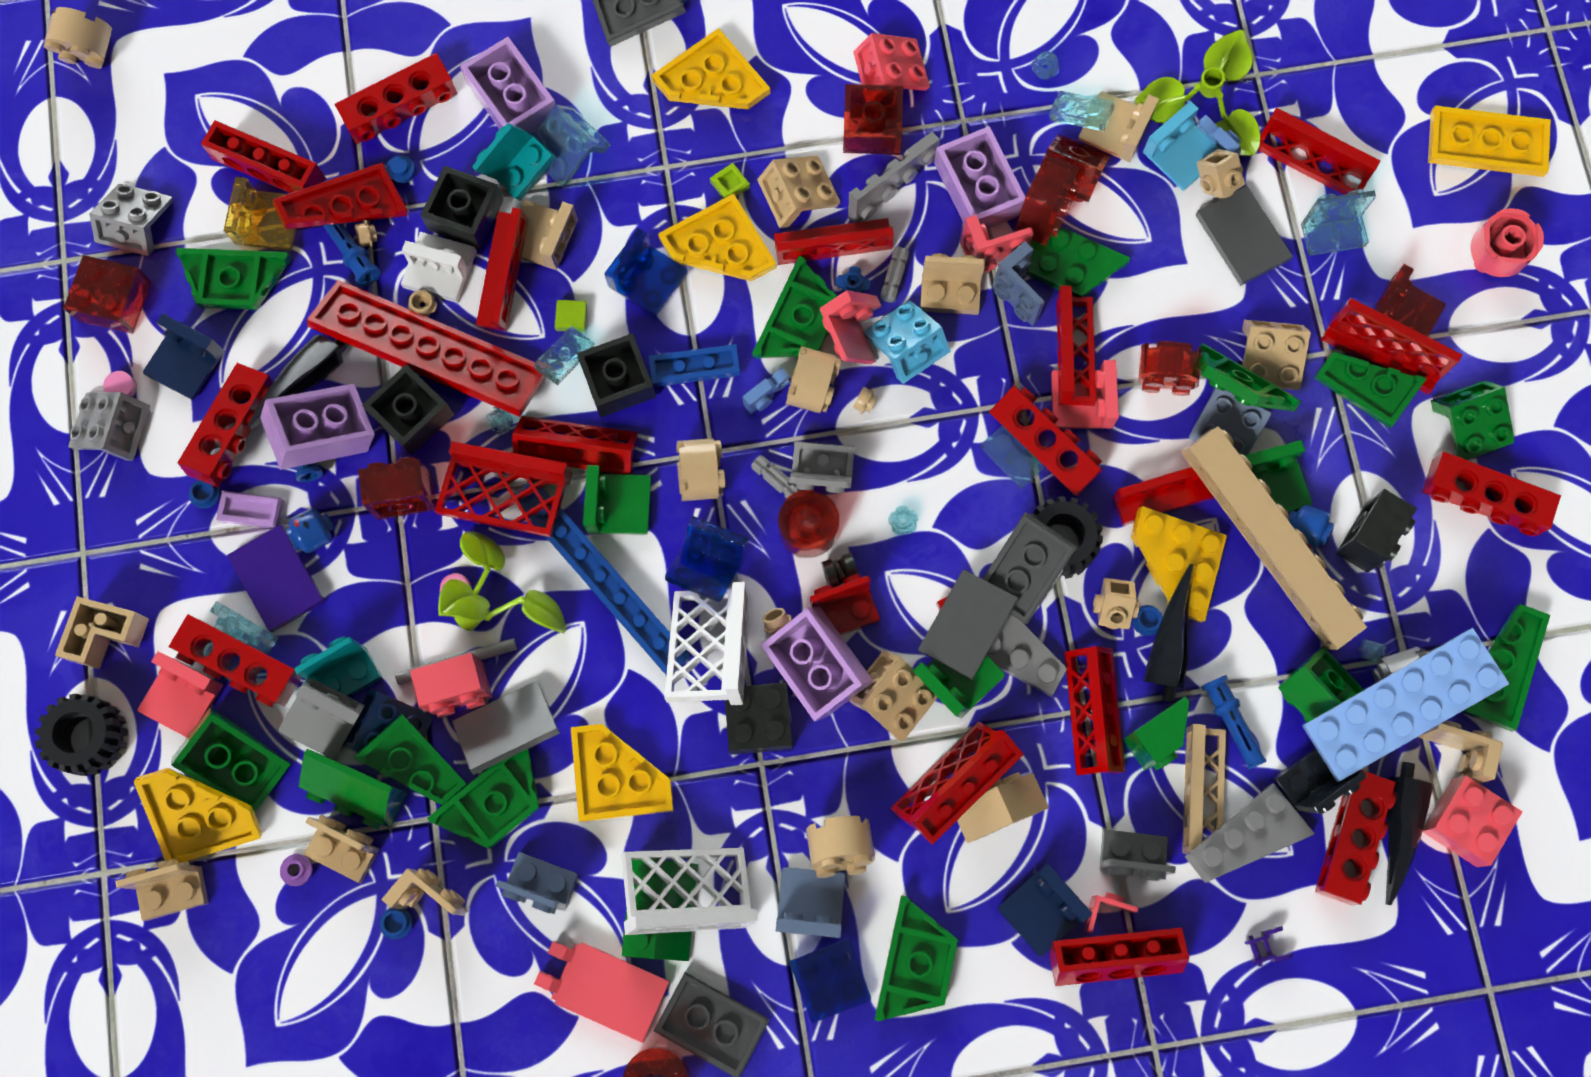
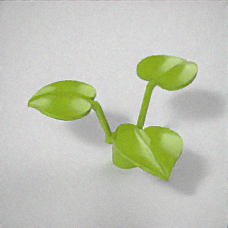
M1244 30L1227 34L1208 48L1203 60L1205 70L1202 73L1201 81L1199 84L1194 85L1189 94L1184 96V86L1177 79L1162 77L1150 83L1135 98L1136 106L1138 103L1144 105L1148 94L1159 98L1150 120L1164 124L1186 105L1185 101H1189L1197 92L1200 91L1207 98L1216 97L1218 99L1220 115L1223 119L1217 122L1216 126L1218 128L1221 127L1225 132L1231 130L1240 139V156L1255 155L1260 145V130L1256 119L1252 114L1243 109H1237L1227 116L1223 101L1224 95L1222 93L1225 79L1237 81L1245 77L1251 69L1253 58Z
M468 530L461 536L460 548L463 554L473 563L484 566V571L474 591L467 583L461 580H448L440 592L439 616L454 617L456 623L461 628L473 631L483 620L489 622L493 616L517 604H523V613L533 622L563 634L566 632L564 617L557 603L547 594L537 590H529L525 597L520 596L490 612L488 600L478 594L491 568L496 570L503 569L505 566V555L499 545L484 534Z

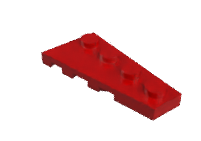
M383 163L273 199V206L285 229L404 217L408 213Z

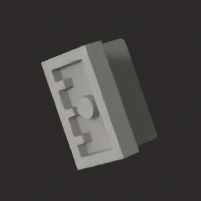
M118 184L89 213L94 241L149 256L154 251L150 226L171 205L172 197L128 184Z
M87 392L79 404V414L75 425L70 431L68 447L74 450H101L123 460L133 461L151 405L122 392Z
M308 676L297 692V697L278 731L331 759H335L365 705Z

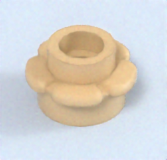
M363 220V223L355 224L359 246H369V248H372V242H377L374 224L368 225L367 220Z
M418 290L410 296L408 309L429 317L430 313L436 311L437 302L434 301L435 297L432 293ZM425 303V306L420 307V304Z
M863 386L853 406L854 409L860 411L861 415L864 411L870 413L878 398L873 395L874 388L870 390Z
M775 608L768 611L762 618L764 631L774 635L792 620L791 615H787L784 608Z

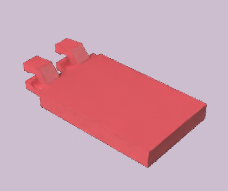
M553 941L548 954L566 961L567 964L560 979L541 971L538 973L534 985L553 992L551 999L555 1000L554 1004L644 1043L670 981L586 943L581 942L580 945L575 943L574 948Z

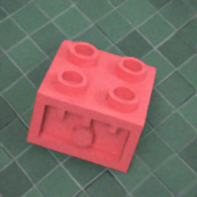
M871 33L853 51L866 102L876 103L891 87L926 91L930 88L919 45L915 38Z
M977 215L965 218L960 244L964 255H974L978 259H985L983 273L995 269L1003 259L1024 241L1030 245L1033 230L1029 227L989 240L985 224H980Z
M846 290L819 308L823 316V325L831 334L835 343L834 350L843 361L873 364L876 362L873 351L860 325L861 321L869 319L873 315V311L881 307L876 295Z
M1104 360L1100 369L1095 370V406L1058 405V370L1052 371V413L1059 419L1055 424L1060 429H1113L1119 418L1116 360ZM1078 381L1075 384L1074 396H1088V389Z
M157 651L151 662L160 666L161 669L138 707V712L187 738L213 704L223 684Z

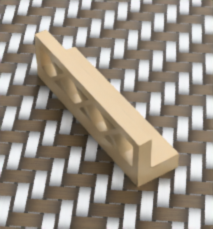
M1192 724L1186 728L1183 854H1188L1202 842V832L1205 827L1213 833L1223 824L1226 730L1206 728V725ZM1205 736L1217 737V750L1211 756L1205 753ZM1216 756H1217V765L1212 761V759H1213L1214 757H1216ZM1207 764L1216 772V782L1209 788L1204 784V768ZM1215 787H1216V797H1215V795L1211 792ZM1206 795L1215 804V813L1208 819L1203 816V800ZM1214 819L1215 828L1210 824V822H1212Z

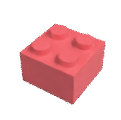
M472 652L410 670L419 707L431 715H436L437 718L453 715L456 708L467 706V709L485 705V700L493 698L484 663Z
M1464 775L1453 778L1425 823L1423 833L1475 867L1492 866L1523 811L1472 778Z

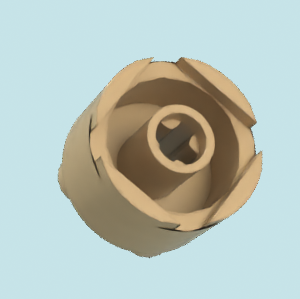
M57 7L55 11L53 10L44 41V48L58 53V59L65 63L76 64V61L80 60L90 67L101 69L110 41L112 27L98 17L95 18V22L85 18L86 12L66 7Z
M801 346L785 404L816 413L826 412L834 392V387L829 385L834 384L840 369L841 359H837L832 354Z
M714 438L677 441L676 451L679 453L680 458L677 462L679 490L680 494H682L681 501L718 499L719 496H723V488L725 487L724 469H718L720 467V458H722L721 441H714Z
M840 816L825 819V826L816 829V823L806 828L811 867L816 871L818 878L831 877L835 875V872L847 871L849 875L861 874L867 871L866 865L873 863L875 860L870 823L867 818L862 823L860 816Z

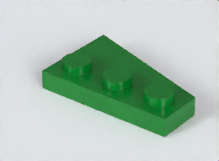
M1336 352L1331 353L1314 377V379L1389 429L1395 424L1427 379L1418 375L1404 374L1397 369H1387L1369 364L1368 361Z
M403 714L353 757L355 760L374 768L440 805H444L466 785V782Z

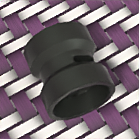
M851 553L842 555L836 561L829 559L821 562L827 584L831 585L832 588L843 584L844 579L858 574Z

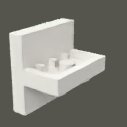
M423 232L419 233L416 243L405 240L402 253L407 259L408 265L401 281L402 287L412 291L424 290L432 293L434 297L458 303L477 253L476 248Z

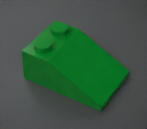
M211 706L171 759V766L198 782L251 805L254 813L291 765L240 725Z

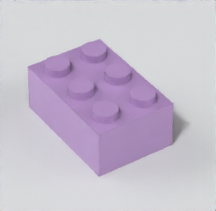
M509 37L460 65L467 85L499 129L511 123L533 134L559 118L555 100Z
M990 126L936 147L934 164L963 223L965 218L977 215L980 224H985L986 228L989 229L1023 215L1027 199Z
M354 384L265 400L260 419L280 470L368 452L375 434Z
M820 606L806 608L761 644V647L814 722L827 718L874 682Z

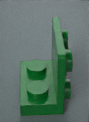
M1484 380L1431 400L1433 412L1449 418L1457 457L1470 460L1514 443L1505 387Z
M1302 440L1244 455L1252 465L1251 471L1256 478L1264 481L1271 491L1270 497L1276 505H1281L1287 513L1292 510H1299L1303 505H1312L1309 491L1297 461L1305 452Z
M587 465L583 525L587 533L647 535L649 529L651 477L649 475L603 474L599 466Z
M988 655L974 680L963 676L934 659L928 665L921 662L913 670L941 702L959 718H963L1005 677V673Z

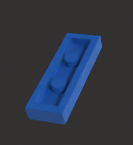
M736 344L648 356L653 387L741 376Z

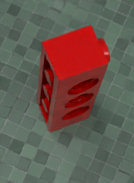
M436 52L334 105L355 143L359 144L373 139L376 134L386 129L397 127L402 121L412 116L423 114L426 109L438 103H444L458 93ZM427 86V88L419 90L421 87ZM397 99H402L398 103H393ZM377 111L374 115L368 116L371 112Z
M214 120L201 142L202 147L212 160L289 193L325 182L326 180L317 163Z
M236 363L177 462L187 476L217 488L223 480L228 478L232 470V463L236 456L244 451L247 438L252 431L248 428V424L260 401L273 383L268 374ZM250 398L246 403L240 404L242 400ZM235 423L233 427L225 429L227 425ZM221 448L217 453L210 454L214 449Z
M1013 386L989 413L1075 496H1079L1104 471L1099 466L1102 460L1091 449L1085 453L1077 445L1081 440L1069 428L1063 432L1055 424L1059 419L1047 407L1040 410L1034 404L1037 398L1025 386L1021 390ZM1026 410H1031L1034 413V421L1031 425L1024 427L1020 423V415ZM1046 431H1053L1056 435V442L1051 447H1044L1041 443V436ZM1069 451H1074L1078 456V462L1073 468H1066L1062 462L1064 454Z
M1444 451L1432 460L1422 489L1423 493L1431 495L1430 497L1437 502H1450L1460 506V509L1466 513H1479L1489 517V520L1499 525L1508 524L1519 528V532L1528 536H1539L1551 529L1561 498L1559 494ZM1456 480L1464 484L1465 491L1458 488ZM1486 491L1493 495L1494 502L1486 497ZM1515 502L1523 507L1524 513L1517 510Z
M189 614L185 617L168 646L178 652L175 658L193 666L195 661L204 665L202 672L218 680L221 675L231 679L229 686L245 694L248 689L258 693L256 700L270 707H273L275 703L285 707L302 678L296 674L294 668ZM212 642L213 651L208 656H204L205 646ZM239 656V666L236 669L231 670V660L234 657ZM266 670V680L261 684H257L256 677L258 673Z
M1366 771L1364 773L1367 778L1360 782L1361 787L1348 796L1342 795L1315 888V893L1351 906L1362 905V901H1366L1371 890V883L1368 882L1370 872L1376 868L1380 856L1379 852H1377L1379 840L1385 837L1388 829V822L1385 821L1388 809H1392L1396 800V792L1393 791L1396 782ZM1363 800L1368 801L1372 806L1370 816L1365 815L1361 809ZM1355 830H1358L1363 835L1364 842L1361 847L1357 846L1353 841L1352 836ZM1347 860L1351 861L1355 867L1353 877L1347 876L1344 871V864Z
M1182 928L1053 941L1049 954L1055 986L1178 974L1184 972L1190 959Z

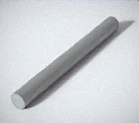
M514 638L397 672L395 673V679L398 685L412 681L410 670L471 652L480 660L518 650Z

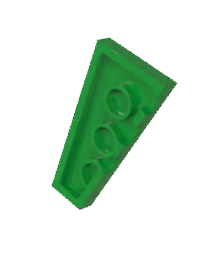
M1522 604L1515 606L1488 650L1509 682V685L1460 713L1511 732L1518 729L1550 619L1549 614Z

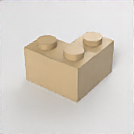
M77 596L55 656L70 662L100 669L110 640L139 648L149 618L131 610Z
M1017 772L1002 780L999 779L957 822L966 842L970 843L1040 813L1049 807L1034 773L1021 777L1020 773Z

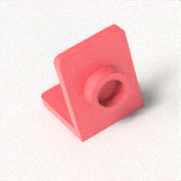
M1106 892L1105 897L1099 895L1091 896L1088 909L1093 914L1085 921L1083 932H1093L1099 904L1131 913L1138 912L1139 907L1124 903L1125 897Z

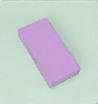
M222 491L216 520L223 523L273 529L280 523L284 500L276 497Z

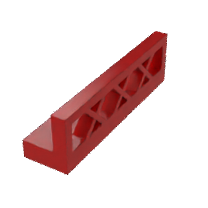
M1277 107L1260 135L1258 151L1355 201L1360 197L1368 180L1381 161ZM1268 133L1280 138L1282 146L1273 148L1264 143ZM1302 149L1306 152L1308 159L1299 161L1293 158L1291 150ZM1325 161L1331 164L1333 173L1324 174L1320 172L1317 163ZM1352 175L1360 179L1361 182L1355 190L1345 185L1342 176Z
M512 207L511 213L498 211L476 321L478 327L507 331L529 221L520 208Z
M888 218L774 234L778 265L796 263L799 256L803 257L806 261L891 250L894 239L893 227H890Z
M1060 286L1056 300L1058 405L1095 406L1093 297H1072V286ZM1072 306L1086 307V314L1080 320H1077L1073 316ZM1077 329L1087 337V340L1080 346L1073 341V332ZM1077 355L1087 362V367L1082 372L1074 368V358ZM1078 381L1088 389V396H1074L1075 384Z
M521 416L512 434V453L567 463L570 468L587 470V465H596L605 473L631 475L633 470V451L638 441V432ZM525 428H536L537 430H527ZM558 432H564V433H567V434H564V435H563V434H556V433H558ZM592 436V437H597V438L591 439V438H585V437ZM618 440H620V441H628V444H626V443L614 442V441H618Z
M1190 467L1120 488L1112 499L1121 524L1125 526L1135 522L1138 508L1142 506L1165 514L1214 499V496L1194 469Z
M1092 646L1065 651L1076 775L1124 773L1125 764L1113 649ZM1087 656V668L1081 675L1076 668V657ZM1084 685L1090 690L1091 697L1086 705H1083L1079 700V693ZM1087 716L1093 721L1094 728L1089 737L1082 731V723ZM1091 748L1096 752L1097 766L1086 768L1085 754Z

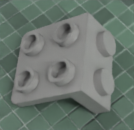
M795 441L792 473L789 483L796 484L795 488L800 490H814V486H826L827 492L844 493L845 488H851L855 446Z

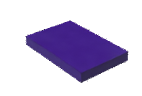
M281 524L227 555L267 630L271 633L325 603L307 567Z

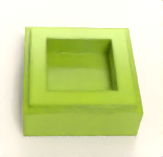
M731 163L710 177V183L723 199L732 194L738 197L750 188V183L734 163Z
M557 300L555 330L585 332L587 302Z

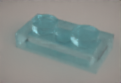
M1059 91L1049 116L1051 121L1105 131L1114 110V103L1112 100Z
M571 326L535 362L534 369L558 386L580 363L576 353L594 347L595 343Z
M1003 425L981 444L982 450L1021 490L1045 468Z

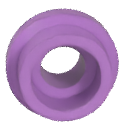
M301 854L288 856L280 866L281 879L290 886L305 884L311 878L313 872L311 861ZM298 864L300 872L298 875L293 876L291 874V867Z

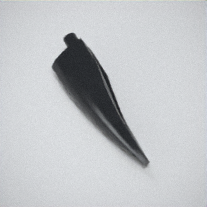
M319 334L314 335L296 353L271 384L257 406L248 424V428L252 430L262 422L260 417L266 399L303 393L324 381L343 363L341 351L348 344L337 339L333 342Z
M1194 564L1188 566L1166 607L1146 666L1144 682L1164 685L1161 701L1174 703L1176 689H1183L1189 660L1188 610Z
M1402 762L1400 777L1389 778V780L1396 782L1393 790L1396 792V800L1392 809H1388L1386 815L1388 822V866L1385 905L1390 906L1404 883L1422 836L1433 784L1413 778L1415 764L1410 762Z

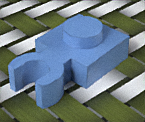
M1207 115L1197 122L1198 128L1220 149L1238 153L1239 156L1241 155V146L1239 145L1241 141L1231 130L1225 132L1221 127L1218 128Z
M783 368L779 369L768 380L764 379L742 396L743 406L750 414L756 410L763 411L772 403L774 393L790 383L788 380L790 376Z

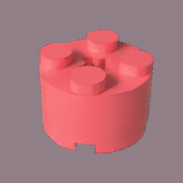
M1514 208L1503 209L1491 216L1474 234L1471 241V255L1476 270L1495 277H1510L1518 274L1537 256L1543 247L1544 234L1539 223L1535 224L1529 218L1531 215L1527 212Z

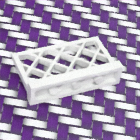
M733 582L732 589L674 591L664 697L666 702L729 700L730 705H743L750 604L745 582ZM717 599H728L727 605L718 613L710 607ZM682 601H695L699 604L688 614L681 609ZM706 610L713 617L701 627L693 619ZM720 622L726 630L715 639L708 631ZM689 623L697 631L684 640L679 636V631ZM704 636L711 644L698 653L691 645ZM718 649L724 654V658L713 666L705 658ZM687 650L694 658L682 667L676 662V659ZM701 662L709 671L696 680L689 672ZM713 676H717L722 681L721 690H707L703 685ZM683 677L692 683L685 691L674 692V685Z
M744 848L634 851L621 854L628 920L624 921L625 935L746 928L758 921L756 908L751 909ZM724 857H735L737 870L732 876L719 865ZM695 858H702L710 866L703 877L689 866ZM654 859H659L657 863L652 861ZM665 859H672L681 867L673 879L659 867ZM632 860H641L651 869L643 880L633 872ZM714 870L727 881L720 892L716 891L706 881ZM684 871L698 883L690 894L676 883ZM654 872L668 884L660 895L656 894L646 884ZM730 886L740 893L741 905H732L723 897ZM701 887L714 898L708 907L701 906L693 898ZM671 888L684 899L679 908H672L663 900ZM640 890L645 892L654 901L648 910L636 909L635 896ZM687 904L692 906L691 908H685ZM657 905H659L662 909L655 908L657 907Z

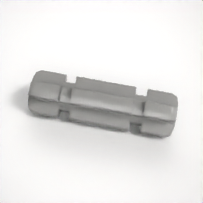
M896 246L893 250L880 296L881 300L893 303L896 300L905 264L909 256L907 248Z
M759 455L753 461L752 469L758 475L762 474L763 479L778 492L785 493V498L791 503L799 500L803 490L796 489V484L789 483V477L775 465L771 466L770 461L763 455Z

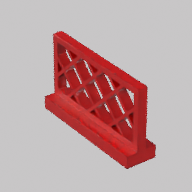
M1350 298L1342 309L1333 315L1321 338L1322 341L1358 359L1368 361L1369 364L1387 369L1393 368L1400 370L1404 374L1427 378L1419 389L1426 394H1430L1433 391L1436 383L1459 363L1463 355L1353 298Z
M454 441L451 442L449 449L451 459L434 511L437 515L552 538L566 485H570L573 475L567 463ZM457 467L470 468L473 475L458 484L454 478ZM490 472L498 473L502 481L486 489L480 478ZM518 478L527 479L530 487L515 495L509 484ZM477 481L483 492L468 501L462 489ZM548 483L558 485L555 495L544 501L538 489ZM506 486L512 498L496 506L490 495ZM459 492L465 503L454 510L445 508L448 498ZM535 492L541 503L525 512L519 501ZM488 498L494 509L484 515L476 514L472 506ZM516 503L522 515L513 521L505 520L500 512ZM543 509L549 515L546 528L534 526L529 518Z
M978 721L890 809L933 845L1024 754L1006 732L1001 729L995 731ZM976 752L973 756L969 757V754ZM954 773V775H953L951 778H948V779H947V776H948V775H951V774ZM931 796L928 800L924 801L926 797Z

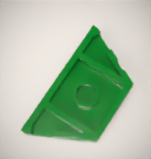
M1028 212L1026 215V228L1031 227L1033 230L1030 243L1033 252L1030 258L1031 265L1027 268V276L1059 290L1060 286H1072V297H1085L1091 293L1093 288L1106 282L1112 274L1121 268H1125L1130 260V257L1034 214Z
M176 248L177 256L180 258L185 270V277L192 288L193 298L200 308L258 310L291 261V256L288 252Z
M801 256L798 257L752 352L753 357L756 359L798 357L801 346L820 351L829 333L823 325V316L819 308L836 298L837 295L826 287L823 279L809 268L806 260Z
M1201 343L1196 352L1201 375L1209 379L1208 383L1218 390L1224 391L1226 389L1235 395L1234 398L1243 405L1295 412L1302 400L1204 343Z
M529 748L489 767L427 818L428 821L488 849L493 848L540 809Z
M903 895L900 896L874 1018L876 1021L943 1006L946 1001L958 939Z

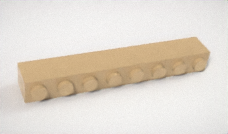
M1219 426L1209 430L1180 452L1327 650H1338L1367 628L1362 621L1364 618L1363 614L1355 605H1350L1344 597L1345 591L1341 584L1335 579H1331L1325 571L1326 565L1318 555H1313L1307 547L1308 541L1304 534L1298 529H1294L1290 524L1287 511L1281 505H1276L1270 497L1271 491L1267 484L1261 479L1258 480L1253 474L1250 461L1244 455H1239L1236 451L1230 434L1223 429L1221 430Z

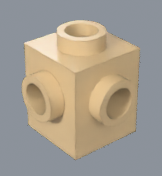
M1217 149L1196 162L1201 179L1200 185L1205 194L1218 198H1227L1232 196L1234 191L1245 185L1242 173L1243 168L1238 153Z
M1109 578L1103 579L1100 595L1095 594L1093 601V612L1098 615L1099 626H1105L1110 629H1130L1132 618H1137L1139 613V600H1136L1135 582Z

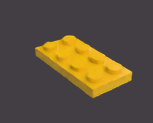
M1434 106L1430 114L1428 163L1544 177L1549 172L1551 119Z

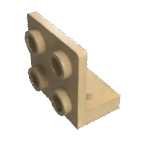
M1101 91L1079 134L1078 140L1130 163L1150 122L1159 98L1148 94L1144 105L1138 103L1136 106Z
M818 156L773 159L757 179L779 228L789 227L802 211L833 208L840 204L835 189Z
M524 200L520 209L525 213L529 221L521 258L557 270L578 222L574 205L562 201L558 211Z
M942 253L925 256L921 281L920 309L924 312L978 315L980 285L985 267V259H978L974 255H964L961 258L948 257V255Z
M1244 319L1242 331L1247 336L1242 366L1281 389L1299 390L1301 388L1311 332L1304 325Z
M883 650L867 670V673L874 682L855 695L849 702L868 712L897 740L903 742L938 697L913 672L914 669L901 657Z
M1446 720L1418 736L1422 739L1464 751L1465 754L1461 756L1458 763V772L1461 773L1460 777L1467 775L1479 784L1495 780L1503 742L1492 739V734L1480 730H1473V732L1461 729L1460 724Z
M320 815L318 819L308 817L305 823L316 828L317 831L303 855L357 883H362L380 850L372 845L374 839L359 831L355 832L351 829H348L347 832L344 831L347 825L331 817L328 818Z
M176 859L164 861L157 864L158 869L146 872V869L143 868L125 873L126 878L115 881L116 888L136 890L142 921H149L209 904L202 866L190 865L189 861L179 863Z
M407 868L381 899L390 908L407 909L408 906L414 907L421 900L424 892H426L452 915L465 916L469 911L463 906L465 903L463 897L452 889L448 891L440 887L441 879L430 870L426 869L425 871L422 868L418 870Z

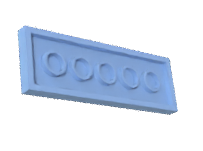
M1472 628L1302 726L1336 781L1340 782L1509 685V682Z

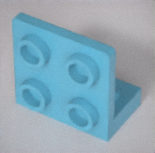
M1191 101L1149 136L1143 150V154L1183 191L1200 178L1196 162L1215 150L1220 149L1195 125L1196 121L1194 118L1199 108Z
M912 301L899 306L896 310L864 331L866 338L889 358L896 378L902 384L951 352L942 326Z

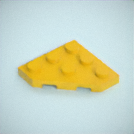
M719 28L651 75L652 81L669 101L748 110L771 94L770 87Z
M735 194L658 233L659 240L672 262L751 282L777 268V263Z
M1144 506L1138 508L1131 539L1136 548L1139 547L1145 557L1149 572L1157 586L1160 585L1168 600L1166 602L1167 605L1188 566L1194 564L1188 619L1200 623L1204 622L1227 535Z
M603 724L571 727L579 822L674 811L671 779Z
M170 768L136 777L133 781L165 861L176 859L179 863L193 860L260 839L263 834L251 805Z

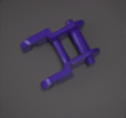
M1283 926L1262 931V936L1254 938L1253 935L1248 936L1249 940L1244 943L1246 945L1250 944L1255 960H1252L1251 964L1257 963L1258 967L1263 966L1262 962L1271 960V963H1276L1293 957L1292 953L1276 956L1272 953L1268 942L1270 934L1283 931ZM1256 942H1264L1268 956L1261 957Z

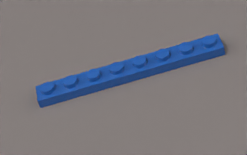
M527 483L515 495L530 487V484ZM543 487L538 489L544 501L551 497ZM535 492L519 501L525 512L541 503ZM560 507L552 538L546 537L547 540L667 676L670 632ZM543 509L529 519L535 526L546 528L549 515ZM685 650L677 657L676 662L683 666L692 658Z

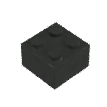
M444 165L420 216L429 231L481 249L504 199L498 184Z
M633 333L576 353L600 418L656 398L651 379Z
M407 364L362 405L369 415L411 456L454 416L448 404Z
M1383 489L1363 506L1335 554L1366 573L1376 567L1381 568L1387 560L1392 561L1401 548V545L1397 543L1402 535L1406 536L1413 528L1416 520L1412 517L1418 508L1388 490Z
M787 683L744 686L743 705H730L729 700H725L730 755L792 750Z

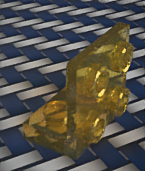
M235 177L223 229L235 245L291 251L296 228L285 229L273 206V199L286 194L256 191L247 178Z

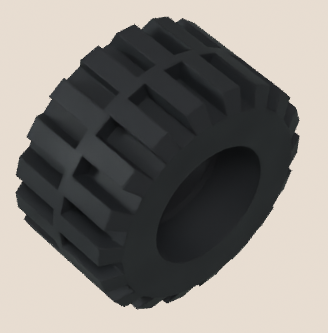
M1064 496L1058 497L1057 501H1053L1052 498L1046 500L1044 505L1040 504L1031 515L1048 527L1054 524H1062L1070 527L1076 533L1079 542L1078 549L1060 575V577L1065 576V579L1072 578L1074 574L1079 575L1084 572L1096 558L1101 549L1100 545L1103 542V536L1100 535L1103 528L1101 523H1096L1098 518L1096 512L1094 511L1090 514L1087 511L1090 507L1085 502L1083 506L1078 505V499L1071 498L1070 502H1068Z
M69 694V698L61 697L57 699L58 705L50 704L46 708L48 714L46 716L41 715L38 720L42 722L41 727L35 728V735L40 737V740L35 741L36 748L43 750L39 755L42 760L48 761L47 765L58 769V771L88 776V774H100L101 769H110L113 766L111 761H118L122 755L118 752L120 748L126 749L127 742L123 741V736H128V729L122 727L127 722L124 716L118 715L121 711L117 707L112 706L107 701L86 694ZM89 718L93 725L91 741L84 749L75 752L71 744L72 732L81 721Z

